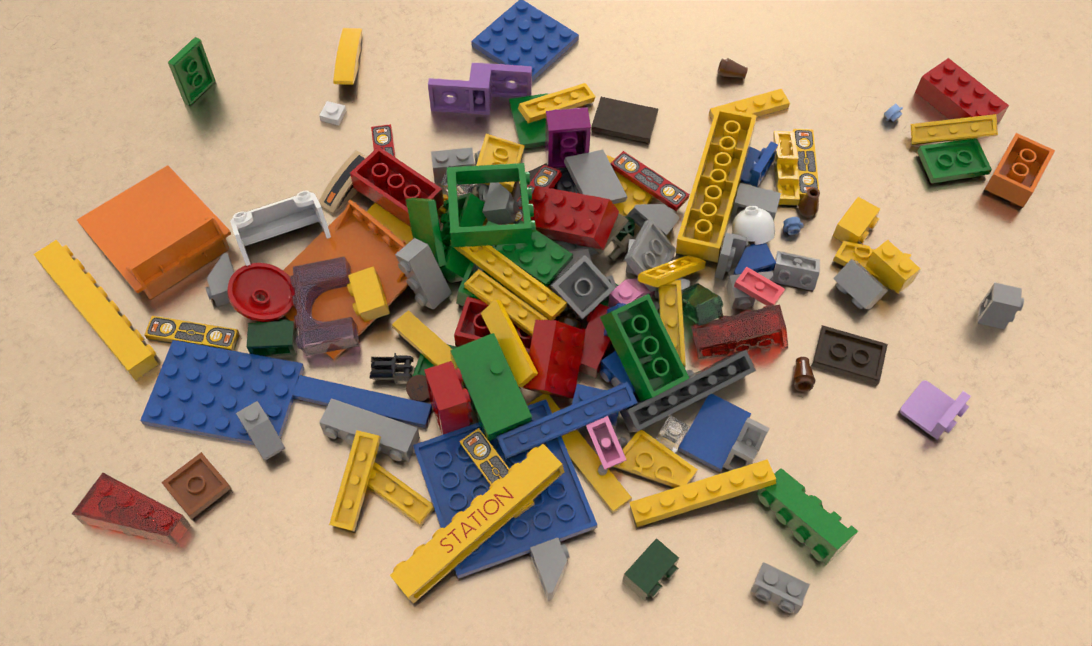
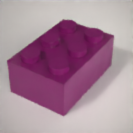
M588 107L546 111L545 153L549 167L555 169L565 168V157L589 153L591 124Z

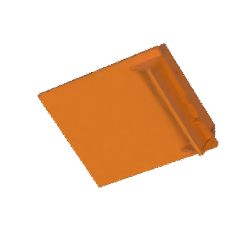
M168 165L77 219V222L136 293L144 291L150 300L229 250L226 237L231 235L230 230Z
M351 200L348 201L345 210L328 226L331 238L327 239L323 231L283 270L290 276L296 288L294 305L285 317L290 321H294L295 326L334 361L375 320L364 322L360 315L357 316L355 314L353 303H356L354 296L351 297L347 284L350 283L348 275L374 266L380 277L388 306L409 286L406 282L407 277L398 267L399 261L395 256L397 252L406 246L405 240H400L392 231Z

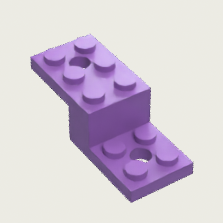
M472 63L469 81L429 78L428 91L431 111L490 115L492 97L518 98L532 95V66Z

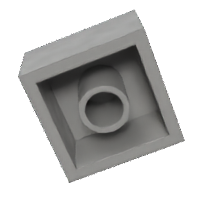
M586 255L581 256L549 286L556 295L567 302V307L578 319H583L615 289Z

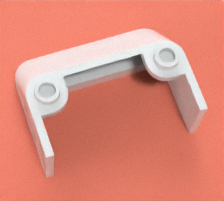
M302 191L297 196L248 212H238L234 214L230 221L246 266L251 264L245 246L316 222L320 223L327 239L331 238L321 205L316 195L309 191Z

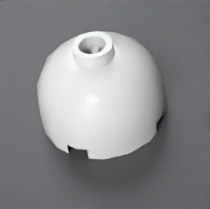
M757 206L746 207L745 210L736 215L732 222V234L746 237V245H748V241H755V245L763 244L775 237V225L772 216Z

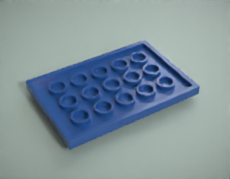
M172 340L140 421L143 425L254 445L236 413L258 401L281 439L294 400L292 394L299 375L303 373L304 365L303 363Z

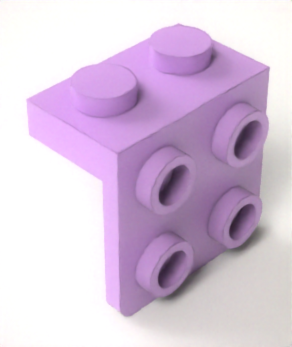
M924 380L902 405L900 413L938 440L944 431L949 433L957 423L953 420L955 416L962 417L969 408L966 402L971 396L962 391L958 398L954 400Z

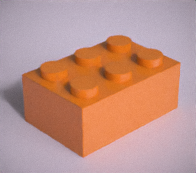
M1016 133L987 183L985 190L1024 207L1033 194L1055 150Z

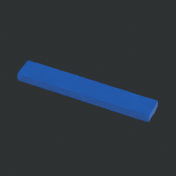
M299 375L292 393L294 399L328 406L332 398L405 424L426 428L432 410V404Z
M625 382L497 436V439L507 460L606 416L637 404V400L629 383Z

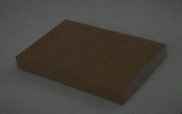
M601 96L591 131L650 143L659 109Z
M822 325L811 366L878 385L888 344Z

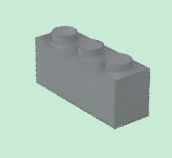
M414 238L395 254L399 261L398 267L406 275V282L416 294L415 299L421 306L425 305L435 309L452 293L428 244Z

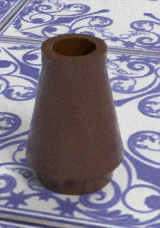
M727 57L726 59H721L717 73L721 74V77L745 79L748 67Z
M809 188L805 196L798 203V208L802 215L810 217L818 212L820 191L817 188Z
M798 357L795 361L796 365L792 383L798 391H810L813 389L816 380L809 359L807 357Z

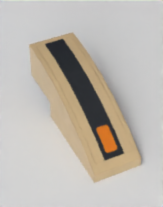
M356 150L340 167L319 199L321 207L332 215H335L358 192L353 188L350 172L366 158L365 155Z

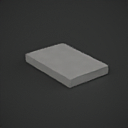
M604 150L565 157L564 163L580 194L607 198L613 204L627 200V195Z
M649 219L643 224L624 260L638 276L643 271L670 262L676 249L655 222ZM645 284L650 292L657 289V287Z

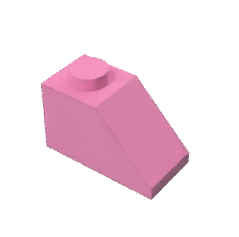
M638 278L624 280L609 294L608 307H614L618 303L628 304L647 294L652 297L655 291L650 292L644 283L638 281Z
M608 416L586 425L604 470L627 461Z

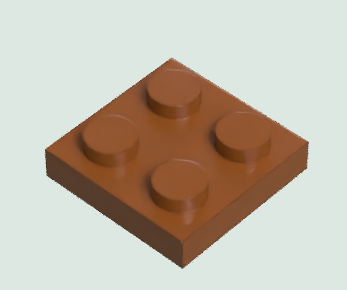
M202 452L161 482L191 520L231 489L227 481Z

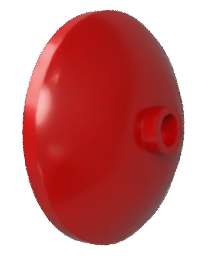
M251 263V265L242 266L233 273L228 283L227 294L231 305L238 313L251 320L267 322L282 318L292 309L296 299V288L290 276L282 269L267 263Z

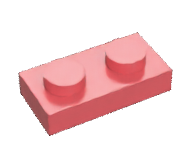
M748 267L744 269L734 284L735 288L773 309L785 291L783 287Z

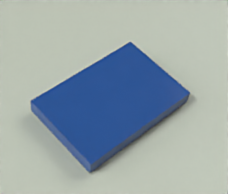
M714 394L708 395L681 442L678 451L721 472L748 417L750 418L751 413Z

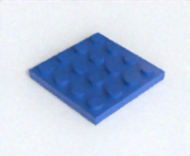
M518 0L471 41V45L498 64L532 66L533 82L579 40V34L528 2Z

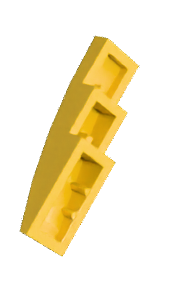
M343 28L336 56L334 84H354L359 68L358 59L363 36L362 29Z
M774 131L773 142L778 144L774 160L776 192L781 193L778 205H798L800 202L797 168L799 158L794 131Z

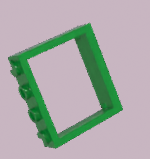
M524 163L447 167L451 248L532 243V232H536L535 220L530 218L534 217L533 204H529V201H532L531 187L527 188V185H530V173L525 172ZM519 181L524 224L459 227L456 185Z

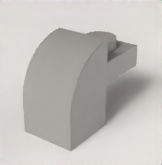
M748 417L723 467L731 471L752 464L770 428Z

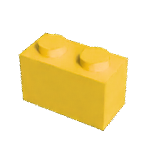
M857 197L837 224L833 237L842 242L847 241L857 244L861 242L863 244L869 235V228L874 229L880 220L877 217L880 208Z
M886 240L872 252L866 264L869 269L898 294L913 283L921 269L889 240Z
M374 266L348 275L350 283L347 284L351 297L354 296L356 303H353V308L357 316L360 315L364 322L390 314L380 277Z

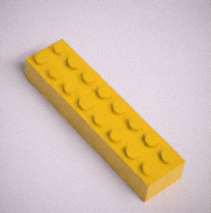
M716 107L678 234L677 254L691 255L718 263L752 141L757 115Z

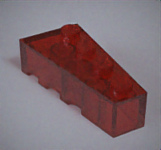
M780 304L775 306L767 305L762 309L754 311L746 310L733 316H722L713 321H700L696 325L691 326L699 359L726 356L730 351L739 352L747 350L748 352L751 348L758 347L761 351L770 350V346L780 345L781 349L789 348L787 328Z
M105 473L99 476L72 512V515L82 524L95 525L106 530L112 529L132 536H142L149 540L174 546L179 543L190 527V523L182 514Z

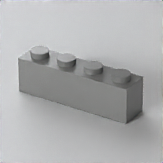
M332 398L319 422L326 436L333 439L339 437L350 445L353 444L356 430L381 436L377 454L380 452L388 454L390 458L396 461L405 460L409 462L414 451L413 445L417 444L420 438L417 427Z

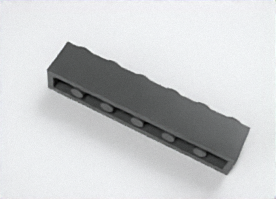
M747 350L735 352L690 375L689 379L653 398L638 401L636 405L624 409L620 413L629 432H637L755 372L756 369Z

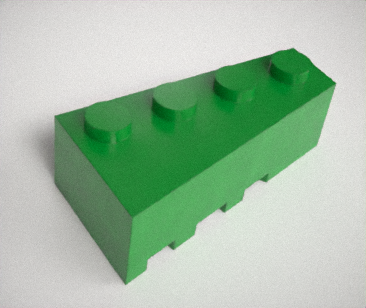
M780 468L774 473L777 484L758 489V498L764 506L770 507L776 513L777 519L782 524L787 525L793 531L795 538L799 542L805 543L811 549L812 555L818 561H822L827 565L848 546L858 530L852 525L849 528L840 522L842 520L841 516L835 511L832 513L827 512L818 497L808 496L805 493V487Z

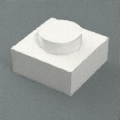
M327 101L319 115L320 121L340 125L346 113V106Z

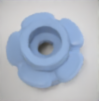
M894 104L884 113L887 118L886 121L891 119L894 122L902 115L901 110L903 107Z

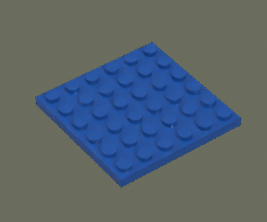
M546 399L528 405L532 415L531 422L552 414ZM479 422L413 445L441 528L449 525L452 522V518L458 512H464L470 507L474 498L484 495L490 490V484L459 442L478 428L483 433ZM562 437L544 443V445L563 464L565 472L533 499L534 505L517 518H511L455 567L458 579L530 553V547L555 538L563 541L597 528V522ZM498 439L489 441L509 469L514 464H520L525 460L527 454L532 450L530 449L506 460Z

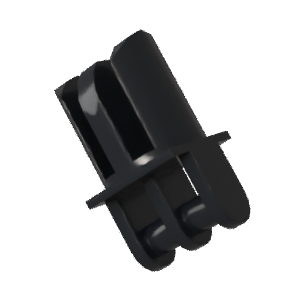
M394 353V357H371L372 371L369 378L394 379L395 383L397 381H409L412 377L410 372L413 371L411 363L414 361V358L408 355H396V353Z

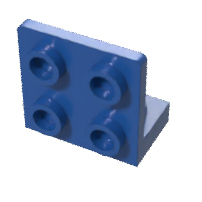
M771 141L767 148L763 147L761 151L750 147L740 181L758 187L775 160L778 144Z

